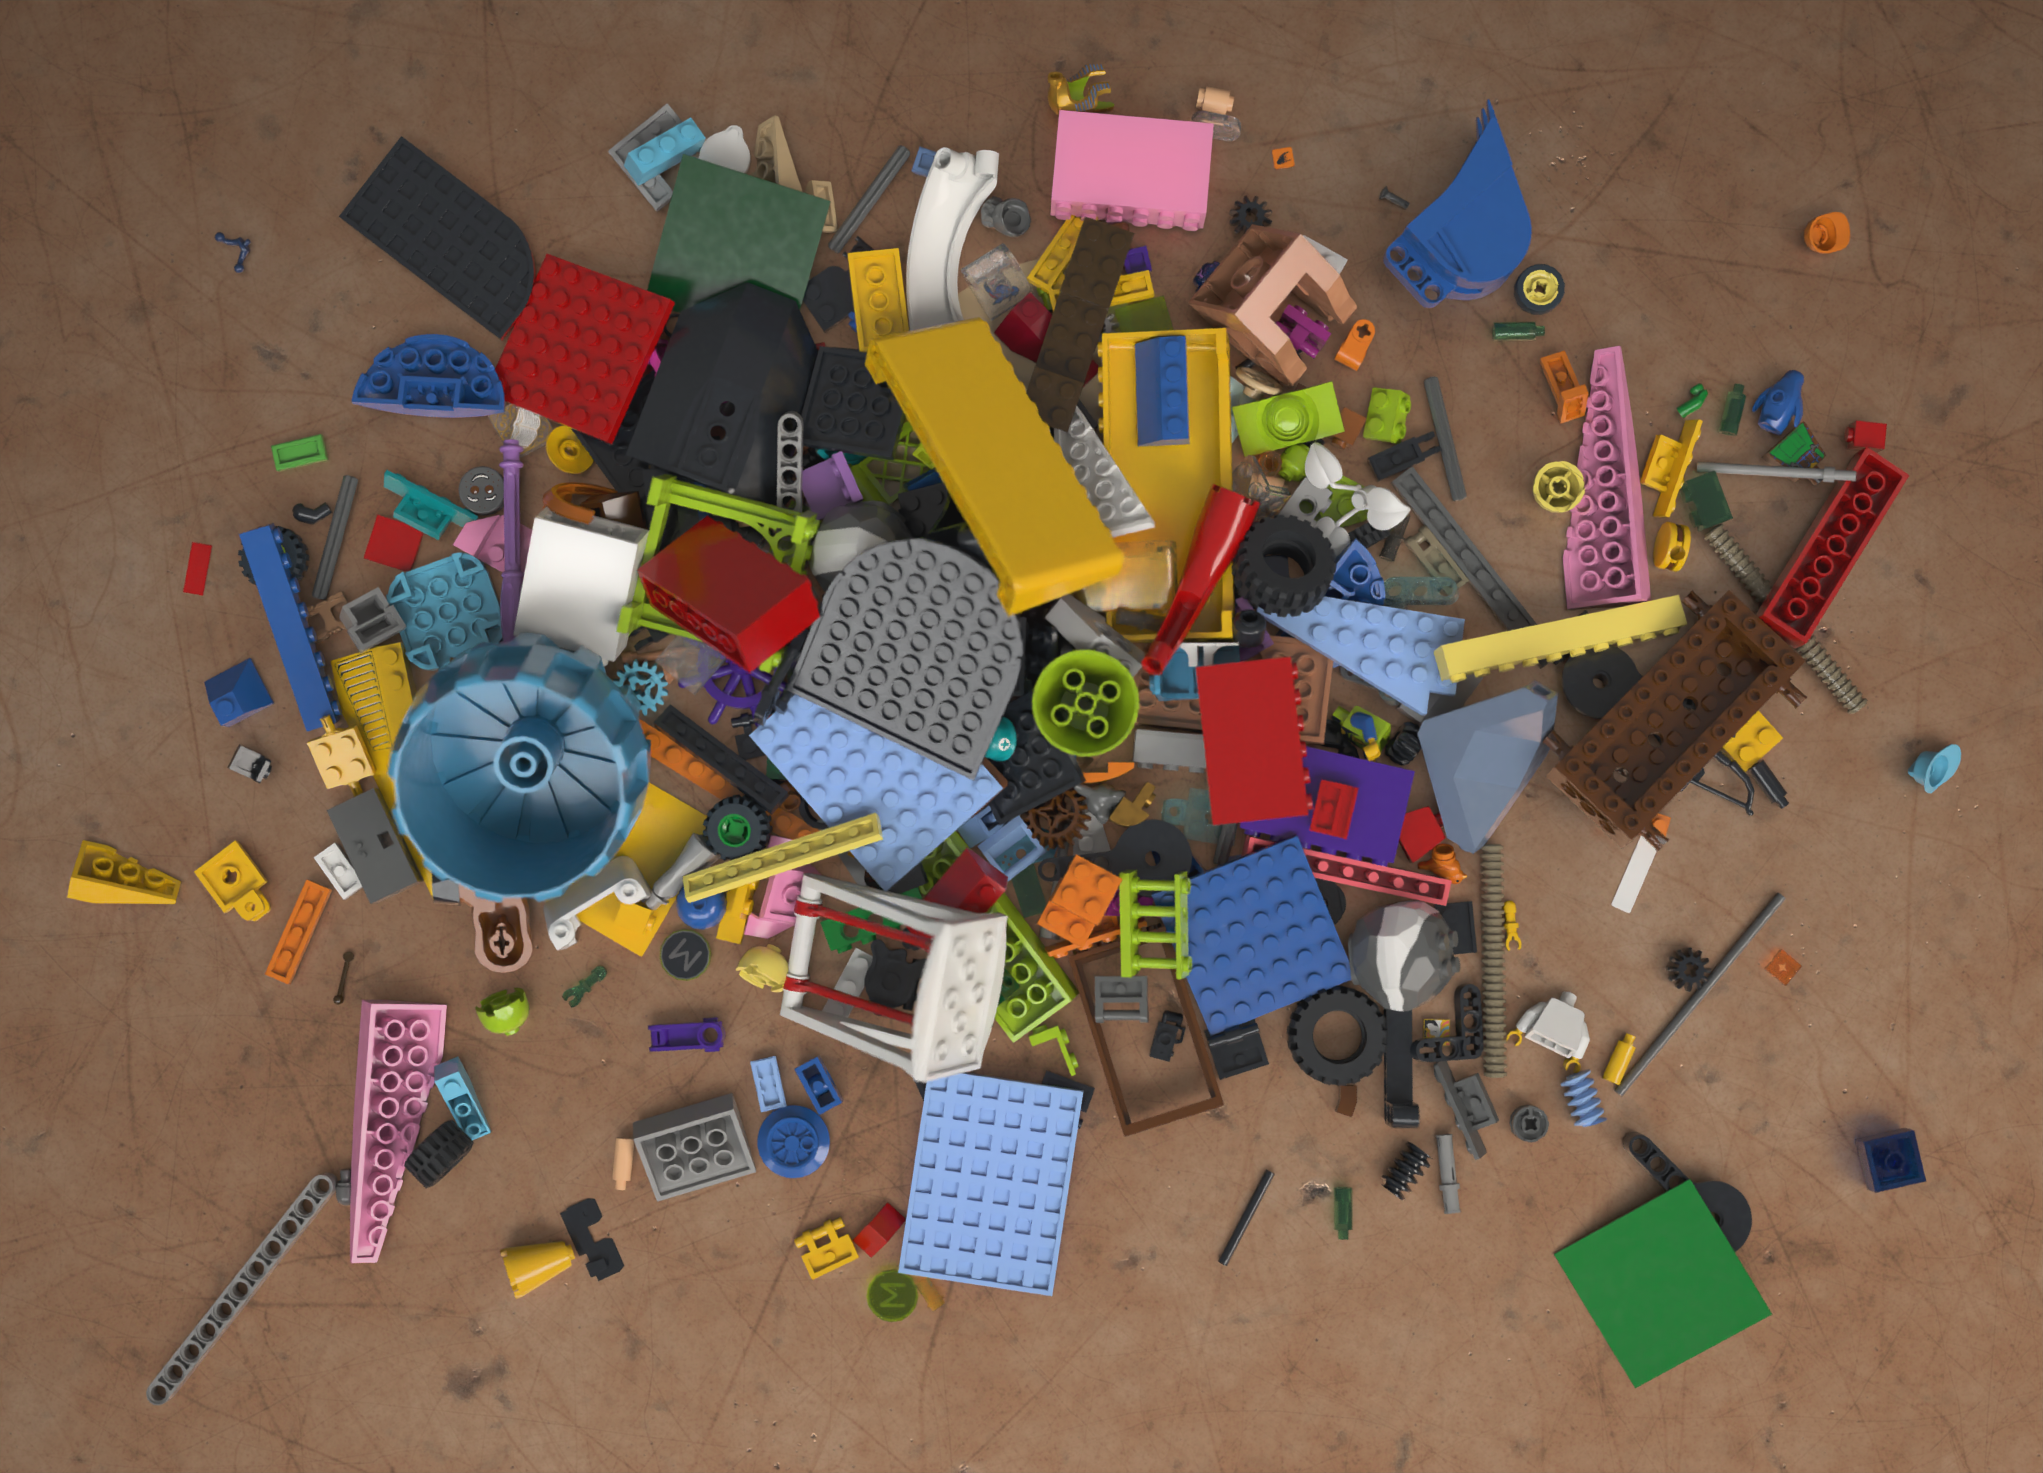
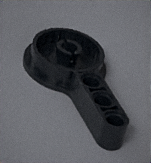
M1609 645V649L1594 652V649L1585 650L1586 653L1583 655L1570 656L1564 665L1562 672L1564 694L1569 703L1585 716L1602 719L1643 677L1638 672L1635 663L1629 655L1613 645ZM1593 679L1601 680L1605 687H1596ZM1683 700V707L1686 710H1695L1696 706L1693 700Z
M1155 819L1144 820L1137 825L1130 826L1121 835L1116 846L1111 851L1078 855L1091 863H1094L1097 857H1105L1109 863L1106 871L1119 877V873L1125 870H1137V877L1140 880H1175V874L1181 871H1187L1188 876L1192 864L1191 848L1184 834L1174 825ZM1149 851H1156L1160 855V861L1157 865L1150 866L1146 863L1145 856ZM1075 855L1044 859L1038 866L1039 876L1045 881H1059L1060 878L1064 877L1068 869V863L1073 860ZM1047 862H1052L1057 867V873L1053 877H1046L1042 872V867ZM1140 890L1137 894L1144 897H1152L1151 893L1155 892V890Z
M1630 1132L1625 1136L1623 1140L1625 1151L1666 1192L1672 1189L1669 1186V1179L1672 1176H1678L1679 1182L1677 1186L1689 1179L1648 1137L1639 1132ZM1641 1138L1643 1143L1641 1149L1634 1151L1632 1148L1633 1142ZM1659 1157L1661 1161L1660 1166L1652 1170L1650 1165L1652 1159ZM1715 1180L1698 1183L1692 1182L1710 1212H1714L1715 1220L1735 1252L1738 1251L1746 1242L1752 1227L1751 1209L1746 1198L1739 1190L1725 1182Z

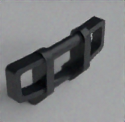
M806 628L793 639L789 646H786L782 661L769 684H765L762 690V697L754 713L755 723L764 727L771 709L783 715L788 709L787 704L793 695L792 692L786 690L789 681L780 697L778 688L789 668L794 671L810 629Z

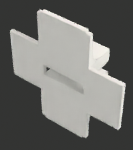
M1182 643L1180 647L1188 654L1189 667H1196L1199 665V646H1204V666L1214 665V656L1218 649L1223 646H1237L1239 643Z

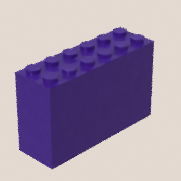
M1306 746L1307 757L1302 758L1303 768L1308 767L1310 783L1305 784L1306 794H1311L1313 809L1308 810V815L1241 822L1240 828L1245 829L1244 834L1260 837L1261 833L1270 834V840L1278 842L1297 834L1303 848L1311 849L1313 844L1321 846V852L1336 855L1337 850L1347 852L1346 858L1362 861L1363 856L1372 858V864L1387 867L1388 862L1394 863L1415 771ZM1321 779L1359 788L1347 839L1309 831Z

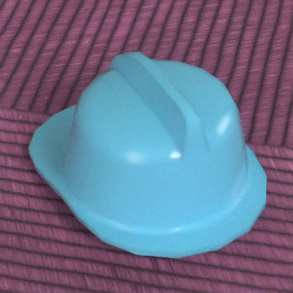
M1950 744L1939 752L1924 751L1910 766L1908 774L1914 777L1917 783L1924 786L1926 793H1932L1956 772L1961 761V749L1956 744Z

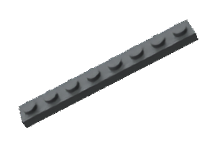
M1413 466L1391 482L1423 525L1429 528L1466 575L1469 583L1507 631L1537 625Z

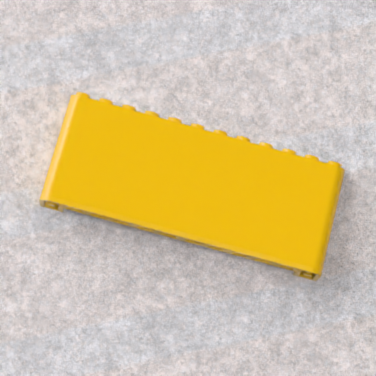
M980 317L870 340L865 366L876 384L886 381L988 558L1000 579L996 596L1008 616L1120 574L1123 562L1125 561L1121 548H1117L1114 543L1110 529L1104 526L1101 521L1097 507L1092 505L1088 499L1085 487L1075 477L1072 465L1065 460L1061 446L1057 442L1055 443L1050 434L1048 424L1042 421L1036 404L1029 399L1023 382L1019 381L1016 377L1012 363L1006 360L1000 343L994 340L990 333V327L985 320L983 321Z
M1226 328L1102 333V342H1098V357H1102L1103 367H1098V380L1103 382V392L1098 394L1099 408H1103V417L1099 418V432L1104 433L1103 445L1155 522V527L1112 537L1117 548L1119 547L1123 551L1125 561L1123 562L1120 574L1101 581L1102 586H1106V596H1102V612H1106L1105 623L1131 643L1153 642L1178 588L1194 529L1212 483L1220 486V488L1223 487L1233 491L1230 343ZM1185 336L1187 342L1190 444L1138 447L1135 344L1158 337ZM1233 561L1216 585L1182 643H1234L1232 640V620L1235 616Z

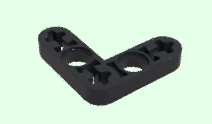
M1461 984L1455 990L1456 1036L1416 1039L1410 1048L1413 1059L1419 1062L1476 1059L1481 1056L1484 1047L1481 993L1477 986L1474 984ZM1471 992V998H1464V993ZM1472 1006L1473 1010H1464V1007ZM1467 1014L1472 1015L1474 1019V1024L1469 1029L1464 1025V1018ZM1465 1033H1474V1036H1465ZM1448 1041L1452 1045V1052L1450 1055L1445 1056L1442 1052V1046ZM1474 1044V1049L1470 1051L1466 1049V1045ZM1434 1047V1052L1422 1054L1420 1053V1048Z

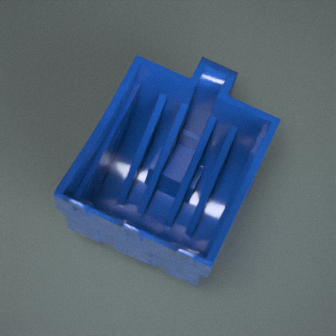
M1489 99L1486 101L1487 115L1484 108L1481 109L1482 125L1479 117L1475 120L1477 141L1454 181L1440 197L1406 226L1402 235L1389 245L1383 256L1385 266L1412 296L1426 308H1434L1445 298L1475 300L1493 293L1517 268L1525 257L1530 245L1532 234L1530 216ZM1397 251L1403 258L1402 261L1396 262L1392 260L1390 252ZM1414 270L1420 279L1417 281L1409 279L1407 272ZM1432 289L1435 291L1437 299H1428L1425 295V290Z

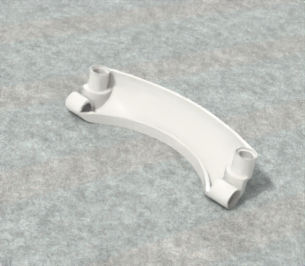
M943 147L935 154L917 206L908 249L906 294L910 331L964 320L960 309L957 287L959 259L966 234L975 215L997 185L999 153L995 151L980 150L976 152L975 156L968 152L958 153Z

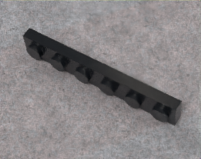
M671 704L653 722L655 728L771 815L788 798L789 795L785 789Z

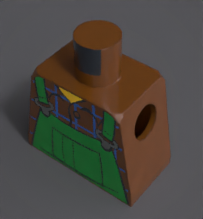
M1803 421L1787 433L1762 458L1771 466L1820 469L1817 464L1826 457V454L1807 424ZM1787 477L1790 481L1794 483L1802 479ZM1808 478L1814 486L1823 480Z

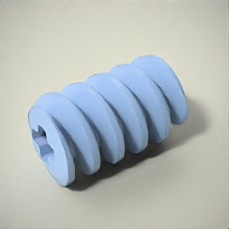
M1590 1069L1570 1074L1560 1084L1570 1088L1564 1093V1096L1573 1097L1567 1105L1576 1106V1110L1570 1113L1571 1116H1579L1580 1118L1574 1123V1126L1587 1127L1607 1120L1606 1117H1599L1604 1113V1109L1596 1107L1601 1103L1600 1098L1593 1097L1597 1094L1598 1090L1596 1088H1589L1594 1083V1079L1585 1078L1591 1073Z

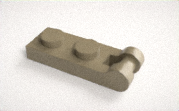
M1423 525L1418 529L1419 532L1413 537L1409 536L1404 540V543L1418 558L1447 597H1449L1466 584L1469 579L1429 528ZM1426 540L1430 546L1423 551L1419 544Z

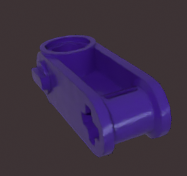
M718 1017L703 1018V1022L648 1025V1030L651 1031V1047H649V1052L704 1049L705 1052L720 1051V1047H724L723 1041L726 1032L722 1021H718ZM709 1027L717 1031L718 1036L714 1042L707 1040L705 1032Z

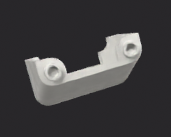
M620 856L613 859L597 875L585 876L569 886L563 895L548 899L545 902L544 916L547 930L556 950L567 949L577 943L575 932L582 923L576 914L610 893L614 892L617 898L625 904H634L640 900L645 902L652 896L650 886L631 858Z

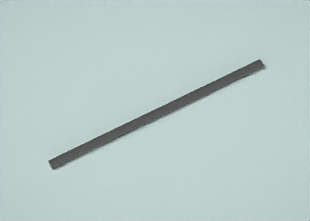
M1777 893L1707 977L1709 981L1702 983L1701 989L1692 995L1625 1076L1620 1085L1615 1088L1614 1091L1623 1097L1786 900L1783 895Z

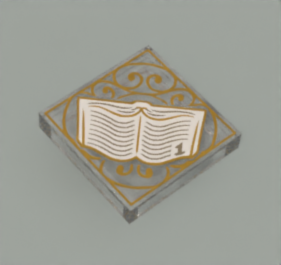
M512 404L505 406V412L488 416L502 443L508 439L519 440V445L523 447V451L519 453L520 458L546 445L547 437L554 430L549 419Z

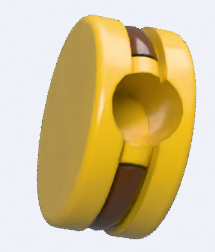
M1667 521L1660 527L1653 548V563L1656 568L1677 572L1683 567L1691 543V532L1687 525H1678Z

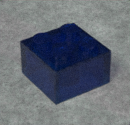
M1901 1128L1855 1139L1867 1190L1878 1193L1926 1182L1914 1130Z

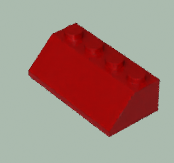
M966 847L922 900L969 912L987 913L1006 891L1008 876ZM905 925L912 934L934 940L936 937Z

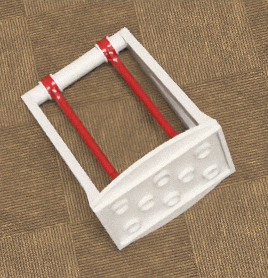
M804 873L801 892L795 902L794 915H796V922L788 963V973L783 987L784 993L780 1015L899 1066L916 1081L928 1082L981 1068L983 1052L992 1029L1001 992L1005 965L1006 923L1008 916L1002 913L969 912L818 874ZM821 893L936 937L934 940L824 907L822 899H820ZM820 916L924 948L929 953L919 989L915 1015L810 981L808 967L816 921ZM811 992L909 1024L913 1028V1034L802 1006L804 994ZM895 1046H899V1047H903V1048L910 1049V1050H912V1054L909 1053V1052H906V1051H904V1050H902V1049H899V1048H897V1047H895Z

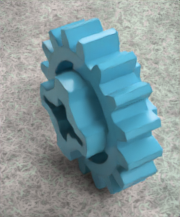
M634 659L633 666L625 663V671L617 670L616 673L620 679H613V682L618 687L623 686L624 680L627 677L637 699L643 702L640 703V710H642L644 716L647 715L648 708L656 712V703L663 705L665 700L661 696L668 695V690L663 688L668 685V682L665 679H661L664 676L663 670L657 672L656 663L651 667L648 666L647 659L644 660L643 665H639L637 659ZM637 671L647 672L649 675H641ZM636 683L640 685L645 684V691L642 692L641 689L635 690ZM657 684L658 691L655 697H653L650 690Z

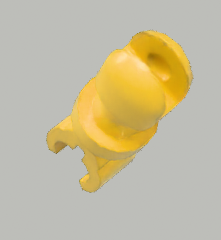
M1508 900L1502 906L1506 922L1503 926L1507 931L1505 948L1507 951L1510 950L1509 942L1513 937V940L1518 944L1517 949L1520 950L1522 944L1517 933L1519 923H1516L1515 918L1516 905L1513 901Z

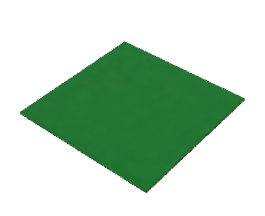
M1691 1179L1554 1253V1256L1635 1388L1772 1315V1312Z

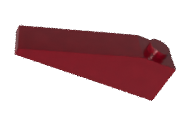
M1029 292L1009 312L994 331V334L1012 352L1036 363L1052 314ZM1093 359L1091 360L1083 387L1098 374L1099 366Z

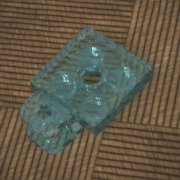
M1189 788L1188 800L1174 798L1163 802L1161 820L1172 825L1184 826L1183 834L1187 840L1218 844L1223 824H1208V819H1205V814H1208L1211 810L1209 790ZM1172 807H1175L1177 809L1176 816H1172L1170 814V809Z

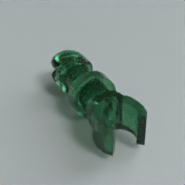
M603 966L595 967L591 971V975L585 980L582 978L579 981L580 984L578 986L569 988L563 993L562 998L564 1001H567L570 996H575L573 1000L569 1001L571 1008L581 1002L584 993H589L593 990L592 986L598 981L601 982L605 979L607 971Z

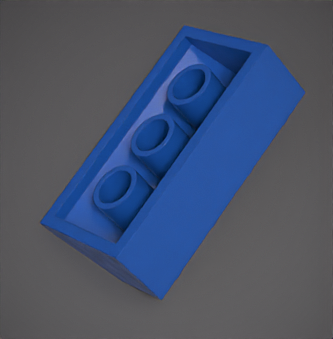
M1158 337L1135 344L1138 447L1190 444L1186 337Z

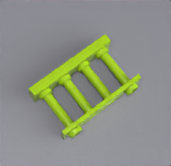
M1125 870L1119 873V878L1123 879L1119 885L1121 977H1133L1139 973L1141 968L1176 969L1177 979L1185 978L1192 970V958L1189 956L1188 894L1191 890V881L1187 878V871L1175 874V880H1140L1137 877V870ZM1140 890L1175 891V907L1141 906L1137 900V893ZM1140 916L1175 917L1176 933L1142 932L1138 929V919ZM1141 942L1176 943V959L1141 957L1138 945Z

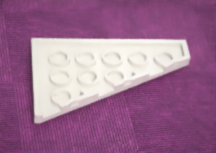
M1076 406L1068 432L1054 428V441L1061 446L1065 460L1072 465L1075 477L1085 487L1091 504L1097 507L1104 526L1110 529L1112 537L1155 527V522L1082 411Z

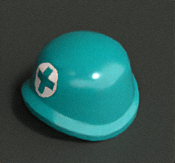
M1002 717L985 756L986 758L994 761H1005L1014 753L1017 741L1016 731L1013 723L1008 718Z

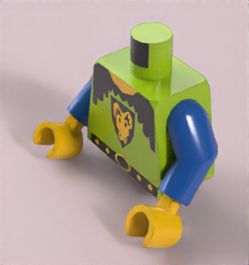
M1338 706L1331 719L1342 725V736L1363 750L1364 759L1377 762L1375 759L1380 756L1390 740L1391 724L1359 706H1354L1351 712Z

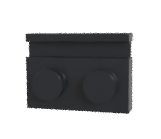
M1472 901L1447 903L1446 906L1434 904V909L1443 916L1449 928L1457 932L1458 944L1456 947H1453V955L1477 953Z

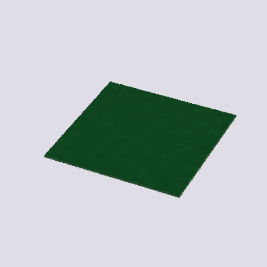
M683 154L647 291L671 299L675 302L672 311L680 313L685 309L748 282L796 301L800 310L831 201Z

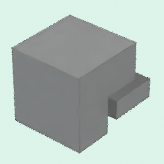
M379 587L342 606L339 616L360 653L387 640L407 627L394 605L389 607V603Z

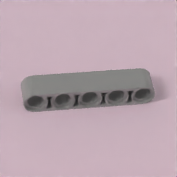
M789 411L783 414L778 422L777 506L802 513L803 418L797 412ZM794 418L798 424L797 429L793 431L786 429L784 419ZM784 445H795L797 455L787 456L783 450ZM793 470L797 475V480L787 482L783 478V472ZM785 496L795 498L797 504L794 508H787L783 504ZM777 528V533L782 531V529ZM786 535L781 539L791 541L792 536Z

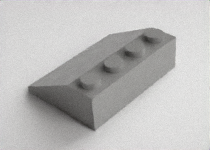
M732 1093L633 1122V1140L657 1202L756 1172L741 1116Z

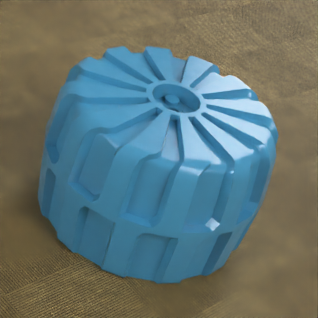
M520 633L511 642L504 644L481 642L463 651L444 667L440 668L417 692L407 711L392 746L387 771L395 783L396 800L391 810L400 833L408 835L424 857L423 865L441 880L448 878L475 891L477 898L500 903L503 898L534 897L540 902L558 897L565 893L572 882L585 874L590 876L597 875L620 849L644 806L650 779L651 740L645 739L639 721L641 704L630 685L618 687L606 675L601 656L581 645L575 652L559 648L544 634Z

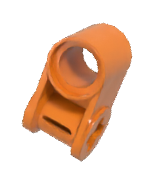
M1366 319L1357 321L1351 327L1346 339L1343 340L1334 360L1357 371L1374 337L1375 327L1373 323ZM1361 327L1366 328L1365 333L1367 335H1365L1363 338H1360L1358 336V330Z

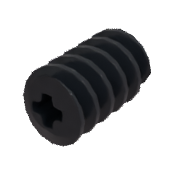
M1411 1142L1406 1143L1410 1150L1409 1152L1400 1151L1403 1160L1394 1158L1393 1161L1397 1168L1388 1166L1387 1169L1391 1176H1381L1385 1183L1382 1186L1402 1201H1405L1402 1191L1408 1193L1412 1191L1408 1183L1418 1184L1414 1175L1424 1176V1172L1420 1167L1430 1168L1427 1158L1431 1157Z

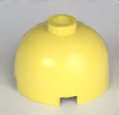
M1555 461L1546 464L1537 472L1533 480L1532 492L1535 501L1541 508L1549 512L1563 513L1573 509L1581 502L1585 493L1582 473L1575 465L1567 461Z
M768 944L766 947L756 946L744 953L736 967V971L741 970L739 975L747 982L763 989L764 985L772 987L771 992L783 991L788 973V962L780 954L781 950L771 944Z

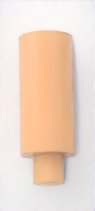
M616 1137L612 1179L616 1180V1190H626V1181H631L634 1152L633 1138Z

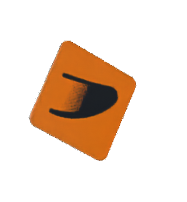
M1291 147L1272 150L1276 170L1295 166Z

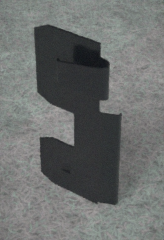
M595 1199L583 1200L560 1213L578 1255L587 1254L589 1262L585 1266L590 1277L596 1276L598 1281L622 1270L625 1265L613 1238H605L594 1243L588 1230L589 1226L598 1223L603 1217Z

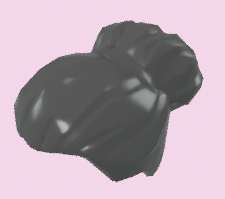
M992 196L985 201L981 208L982 224L987 228L994 227L1004 235L1018 237L1024 234L1030 227L1031 218L1028 207L1020 199L1009 198L1003 201L999 197Z

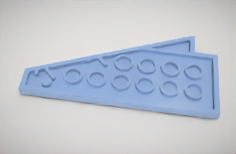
M1323 597L1319 605L1314 606L1313 610L1308 613L1302 611L1300 616L1291 617L1290 614H1287L1286 617H1277L1276 613L1269 615L1263 613L1264 610L1260 607L1256 609L1257 612L1264 616L1265 620L1422 716L1427 714L1429 693L1448 696L1456 694L1457 682L1451 683V679L1441 681L1433 651L1441 645L1462 641L1465 619L1330 597Z

